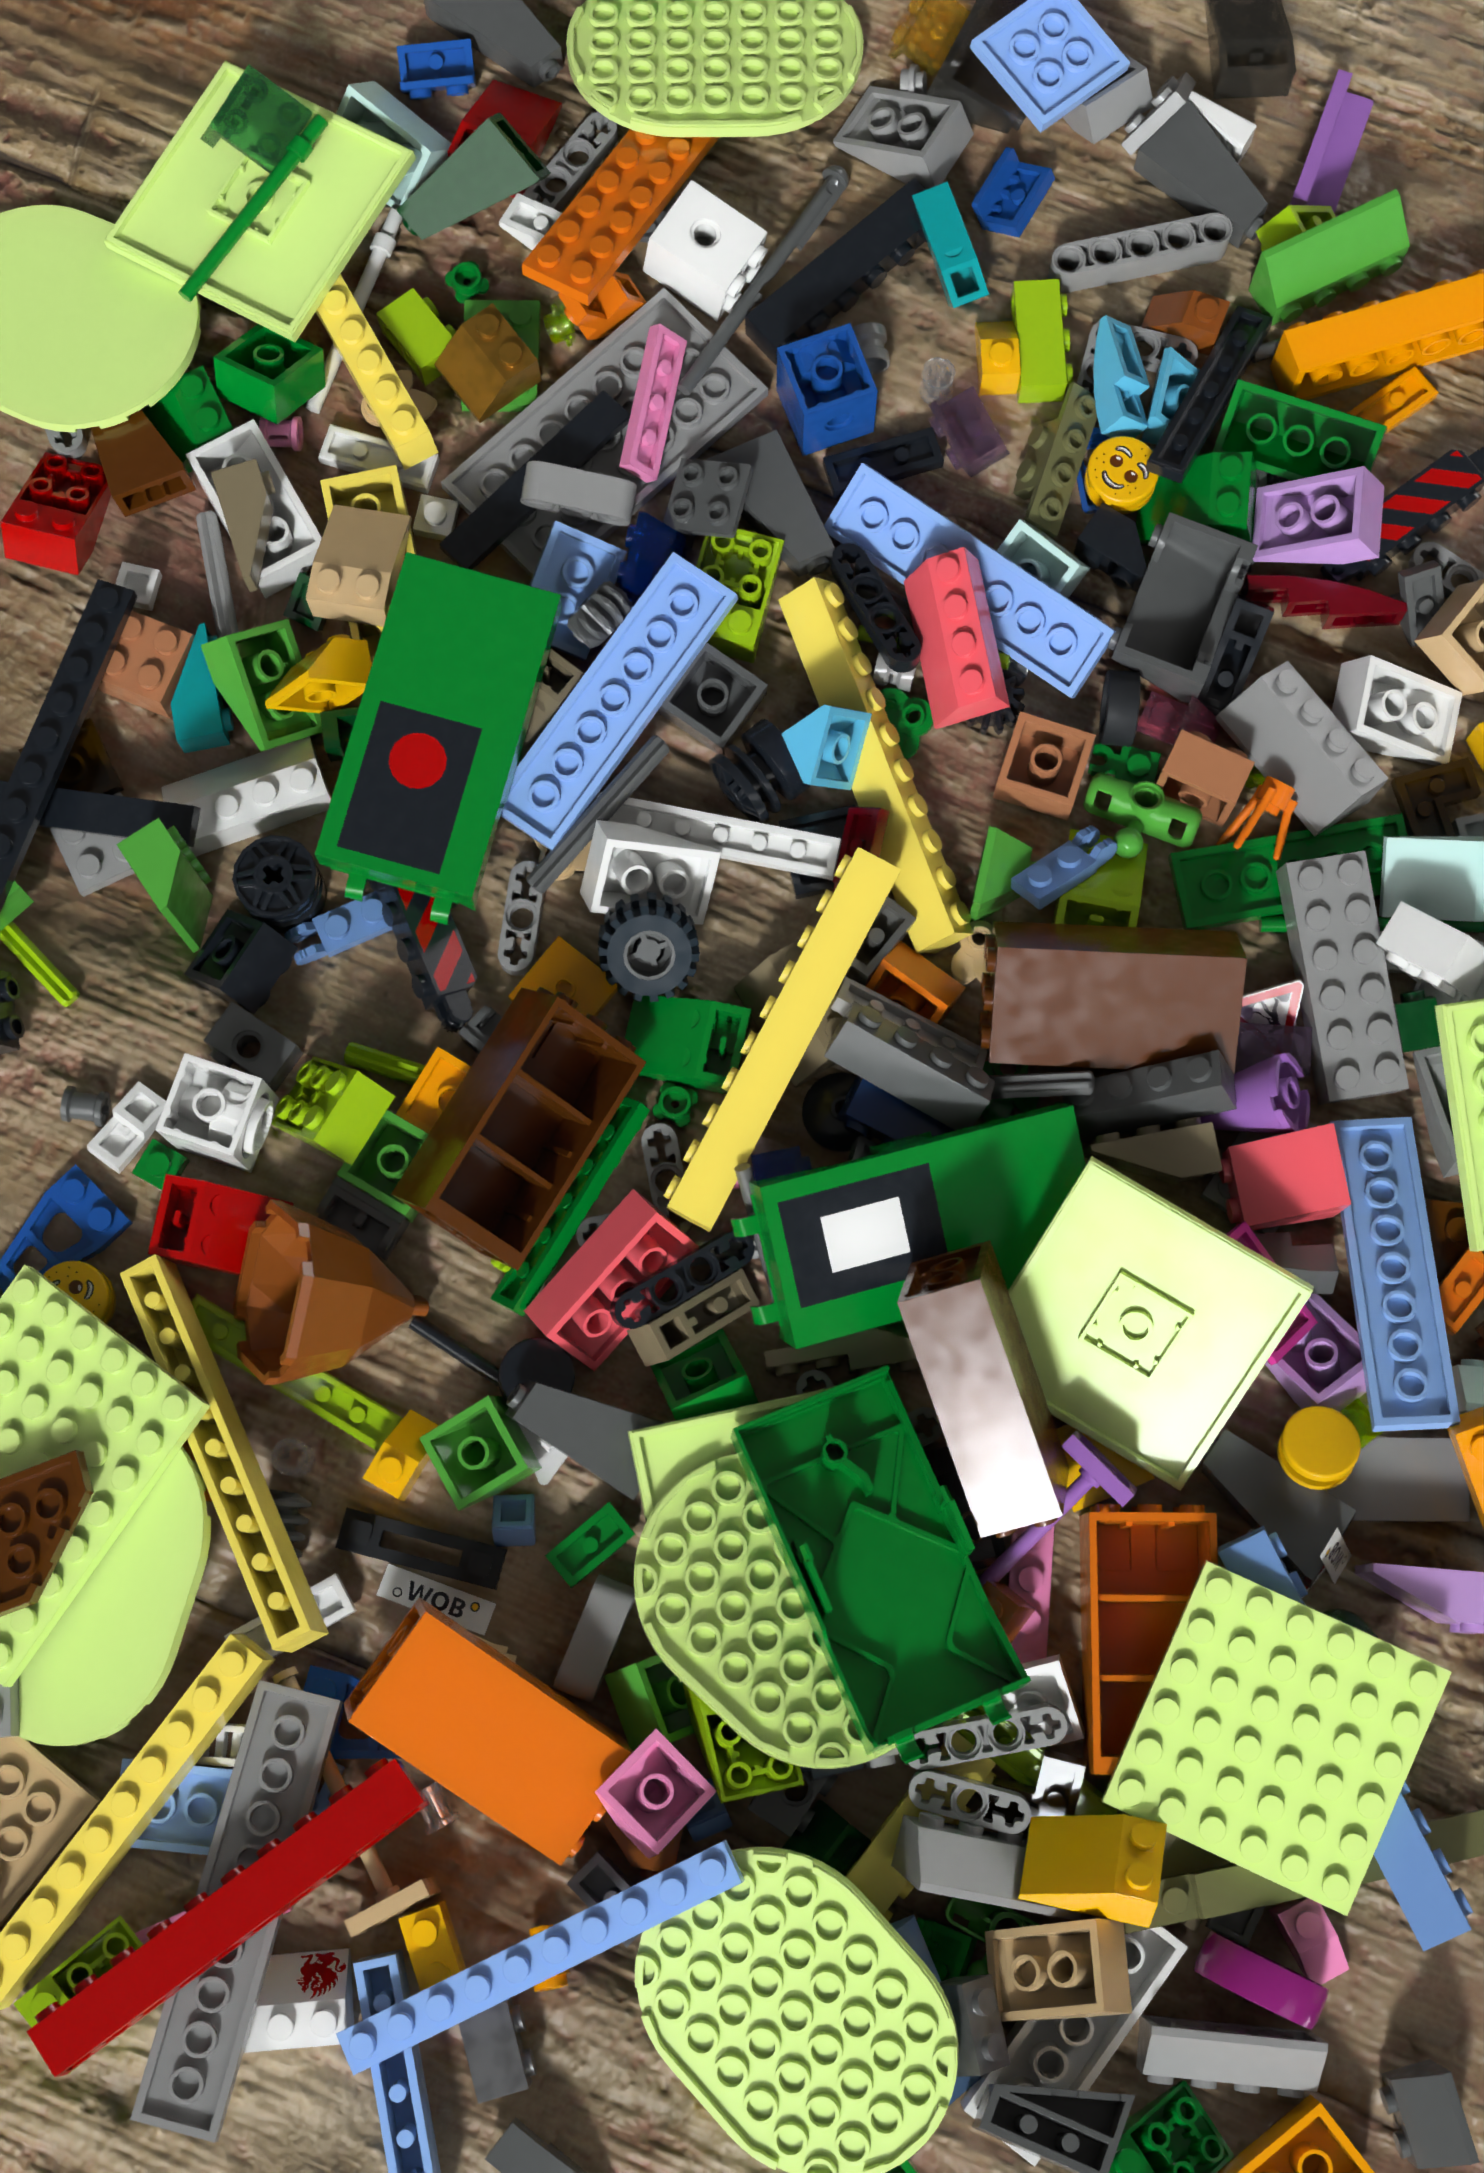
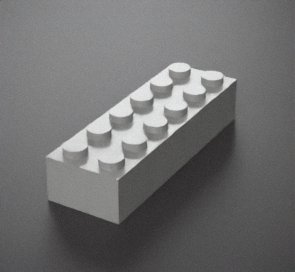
M1358 851L1284 864L1276 871L1295 979L1304 981L1300 1006L1318 1105L1397 1093L1409 1089L1387 965L1384 959V949L1376 944L1381 933L1366 852Z

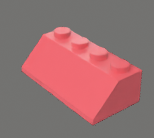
M965 547L926 559L904 580V586L914 633L921 644L920 662L934 728L940 729L1008 708L1010 704L979 560Z
M632 1189L526 1307L524 1312L546 1337L595 1372L628 1335V1328H622L612 1320L610 1305L613 1298L696 1249L699 1245L635 1189ZM667 1277L660 1279L655 1286L656 1296L660 1299L674 1282ZM642 1289L640 1293L646 1297L645 1289ZM647 1297L638 1303H630L626 1300L624 1302L626 1309L621 1312L622 1317H631L635 1320L637 1318L635 1315L636 1309L643 1305H650L652 1308L654 1305L650 1303Z

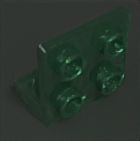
M248 64L200 139L214 148L220 138H222L265 171L271 173L286 154V146L295 135H300L312 116V112Z

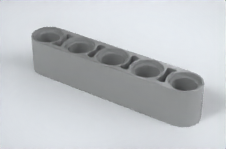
M1209 213L1065 243L1058 246L1053 252L1048 279H1059L1060 292L1069 293L1213 263L1225 255L1233 231L1232 223L1223 214ZM1207 235L1216 236L1219 240L1209 239ZM1170 243H1178L1182 248L1173 247ZM1140 250L1147 255H1137L1133 251ZM1098 258H1105V259L1109 260L1110 262H1109V263H1102V262H1099L1097 259H1098ZM1067 265L1072 267L1074 270L1066 271L1060 268V266Z

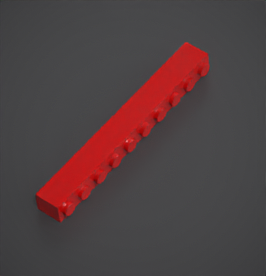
M386 1758L376 1762L365 1771L364 1774L367 1777L365 1781L354 1789L350 1784L341 1788L328 1799L331 1806L319 1815L312 1811L299 1819L292 1826L296 1831L282 1842L279 1838H275L256 1852L259 1857L257 1861L246 1869L241 1864L229 1871L220 1879L223 1886L210 1896L206 1892H202L183 1906L186 1913L175 1922L171 1923L169 1919H166L152 1928L146 1934L149 1941L136 1951L130 1946L109 1961L113 1968L98 1978L94 1973L78 1983L72 1989L75 1994L74 1997L63 2005L56 2001L40 2011L35 2016L38 2023L26 2032L54 2077L70 2073L429 1805V1801L403 1763L395 1758L390 1762Z

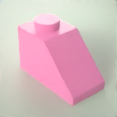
M1304 1897L1282 1902L1269 1909L1272 1918L1305 1977L1322 1985L1349 1970L1338 1935L1320 1903Z

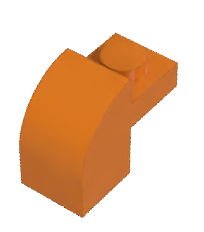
M615 271L589 306L562 293L558 294L566 307L564 309L565 315L573 324L580 328L587 340H597L611 334L647 303L629 275Z

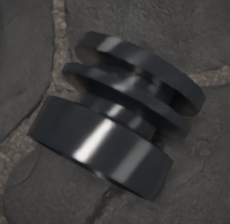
M761 719L741 735L747 754L737 746L730 744L725 747L726 757L722 754H717L709 760L711 770L728 800L749 820L759 823H765L769 820L767 810L771 813H777L781 810V803L776 791L788 800H794L811 786L803 783L783 739L782 732L766 719Z
M271 835L257 839L242 850L234 864L232 881L236 895L252 918L265 922L278 933H286V931L299 924L312 922V918L319 916L322 912L327 894L325 881L313 857L301 843L285 836ZM274 875L277 878H284L281 883H278L276 881L271 882L270 879Z

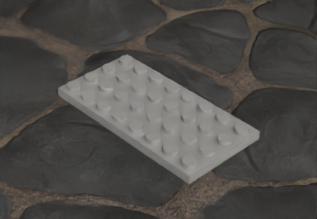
M663 288L441 481L442 489L454 501H458L459 506L470 515L603 390L631 414L650 326L660 323L687 340L678 384L711 340L713 334ZM724 347L689 396L682 394L677 388L656 481L646 483L619 467L628 424L582 466L580 470L634 482L637 485L632 513L634 515L676 477L681 458L697 459L768 396V388ZM537 509L499 546L532 578L554 521L563 523L602 541L607 539L620 526Z

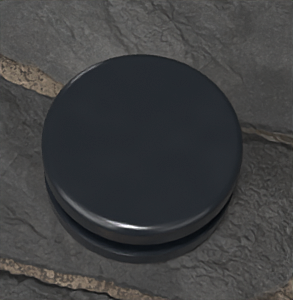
M539 1337L522 1340L512 1346L502 1359L498 1371L500 1394L506 1402L512 1390L519 1383L524 1385L527 1379L572 1392L575 1383L573 1361L567 1351L552 1340Z

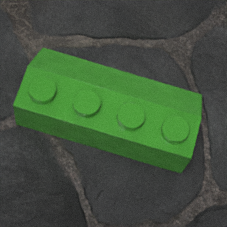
M1394 189L1262 251L1248 290L1262 314L1273 318L1271 326L1281 321L1289 323L1297 319L1304 310L1315 305L1318 308L1323 307L1333 301L1338 294L1347 290L1350 292L1357 291L1364 287L1370 279L1380 274L1389 276L1403 265V260L1410 247L1399 192L1397 189Z
M157 818L116 845L159 911L192 952L195 953L201 948L213 895L206 886L212 880L176 827L173 825L166 829L161 820Z

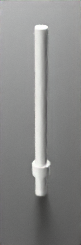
M394 208L389 210L381 232L375 233L370 245L372 253L353 295L362 313L386 258L391 257L396 245L394 238L403 218L396 211L397 209ZM332 344L324 362L326 387L308 400L306 404V409L317 414L322 409L342 362V358L334 344Z

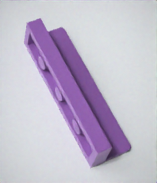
M1338 69L1290 205L1331 206L1335 213L1373 106V100L1347 92L1353 73Z

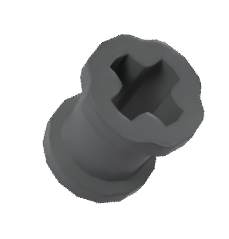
M67 1086L61 1100V1120L64 1122H70L72 1119L94 1122L97 1127H104L110 1113V1093L107 1091H101L99 1094L77 1091L74 1086Z

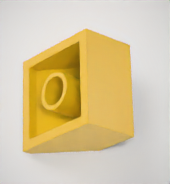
M346 634L329 637L324 645L315 651L307 653L303 660L287 672L265 700L266 709L320 714V712L339 710L364 693L372 666L367 640L350 639V636Z

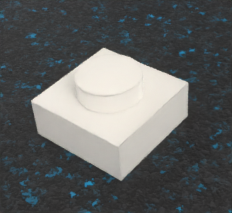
M421 494L413 525L414 535L443 541L455 529L460 510L458 501Z
M122 562L116 585L135 591L138 598L134 607L152 611L162 574L158 569Z

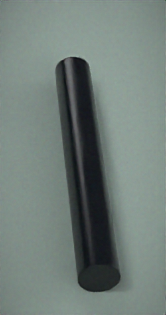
M415 1316L408 1328L498 1387L499 1368L423 1317Z

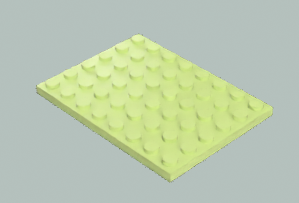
M24 1264L0 1298V1479L78 1450L84 1452L94 1493L38 1603L0 1617V1684L3 1687H12L211 1406L36 1269Z

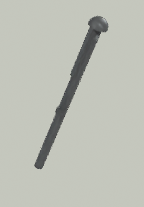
M831 165L824 169L822 172L823 179L825 180L677 385L678 390L682 394L689 396L745 319V316L762 299V294L758 292L778 273L796 247L800 251L803 249L843 191L847 189L849 176L844 168L838 165Z

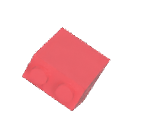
M1334 1123L1230 1146L1222 1153V1159H1220L1222 1171L1219 1172V1176L1223 1184L1228 1183L1231 1199L1226 1200V1209L1231 1224L1236 1223V1226L1246 1221L1251 1230L1254 1231L1331 1218L1351 1205Z

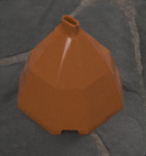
M270 1200L265 1206L266 1213L271 1214L266 1221H254L250 1226L233 1304L234 1319L245 1321L246 1341H239L236 1344L237 1358L264 1385H277L344 1367L408 1322L412 1315L427 1316L429 1311L428 1301L420 1295H413L369 1248L348 1231L280 1200Z

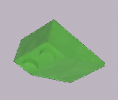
M289 619L226 635L201 645L214 685L261 752L323 732L321 715L319 713L266 709L265 700L287 672L302 660Z

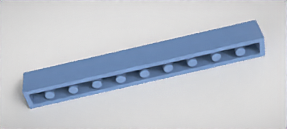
M1263 1525L1218 1547V1554L1227 1570L1304 1604L1301 1597L1307 1595L1308 1592L1297 1571L1288 1573L1281 1559L1287 1556L1288 1553L1277 1532L1269 1535ZM1405 1780L1375 1850L1374 1857L1424 1952L1472 1930L1467 1916L1474 1912L1463 1890L1459 1888L1453 1891L1446 1875L1452 1873L1451 1867L1441 1848L1432 1851L1425 1835L1432 1831L1420 1808L1412 1811L1404 1795L1411 1791Z

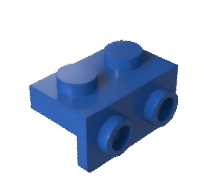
M471 39L397 46L401 79L400 90L403 95L410 94V100L432 98V92L446 90L447 96H463L469 94L468 88L477 87Z
M1006 147L1000 158L994 163L992 171L972 201V208L981 228L1020 238L1055 180L1052 169L1020 162L1015 149Z

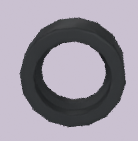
M1107 671L1100 708V744L1132 746L1137 729L1141 685L1139 672Z

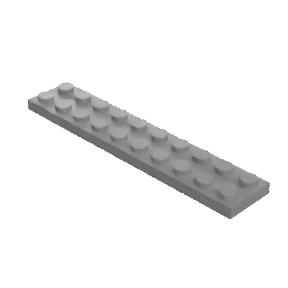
M259 1680L196 1896L202 1892H206L210 1896L223 1886L220 1879L225 1874L241 1864L245 1869L259 1859L256 1854L259 1849L275 1838H279L281 1842L296 1832L292 1826L299 1819L312 1812L343 1701ZM283 1914L164 2002L130 2120L214 2143L219 2141Z

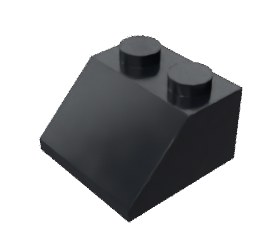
M227 909L184 975L229 1003L234 1002L244 1010L255 1014L258 1008L262 1007L269 999L270 990L280 975L285 973L291 966L292 957L298 950V947L265 922Z

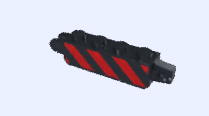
M1481 447L1480 450L1478 449L1470 456H1467L1461 450L1451 449L1383 499L1379 558L1348 564H1323L1320 569L1322 574L1328 580L1344 583L1354 577L1361 581L1370 573L1376 577L1392 564L1391 558L1396 554L1402 552L1403 555H1406L1414 550L1422 542L1421 536L1429 530L1435 534L1444 528L1452 520L1451 514L1458 509L1465 512L1473 507L1482 497L1479 492L1484 486V447Z
M368 879L371 888L377 891L382 903L384 921L389 927H392L397 939L398 955L409 968L415 995L422 1000L425 1010L435 1009L439 1021L442 1022L441 1025L444 1026L447 1032L457 1033L473 1016L472 1013L474 1011L472 1010L473 1007L470 1006L471 1001L467 992L474 986L477 975L451 912L448 925L430 921L434 897Z

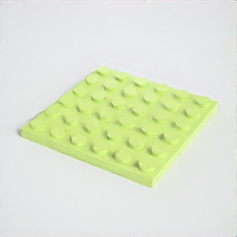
M1205 1560L1104 1792L1102 1802L1134 1817L1167 1824L1166 1832L1348 1916L1452 1672Z

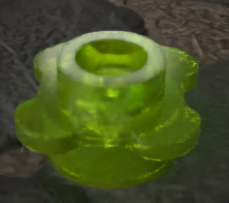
M553 303L551 304L552 312L543 316L547 333L553 344L565 341L568 347L573 346L570 334L575 333L574 324Z

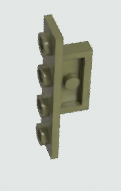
M1075 382L1069 384L1058 418L1039 424L1031 431L1028 437L1029 447L1024 461L1017 470V482L1013 494L1023 500L1030 499L1024 520L1052 538L1058 536L1097 420L1094 395Z

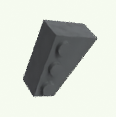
M987 2084L972 2128L1073 2173H1109L1135 2095Z

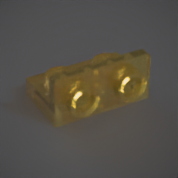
M912 0L907 8V11L910 13L907 21H903L891 37L894 45L888 56L895 60L903 53L929 75L932 76L938 72L970 13L969 10L956 0Z

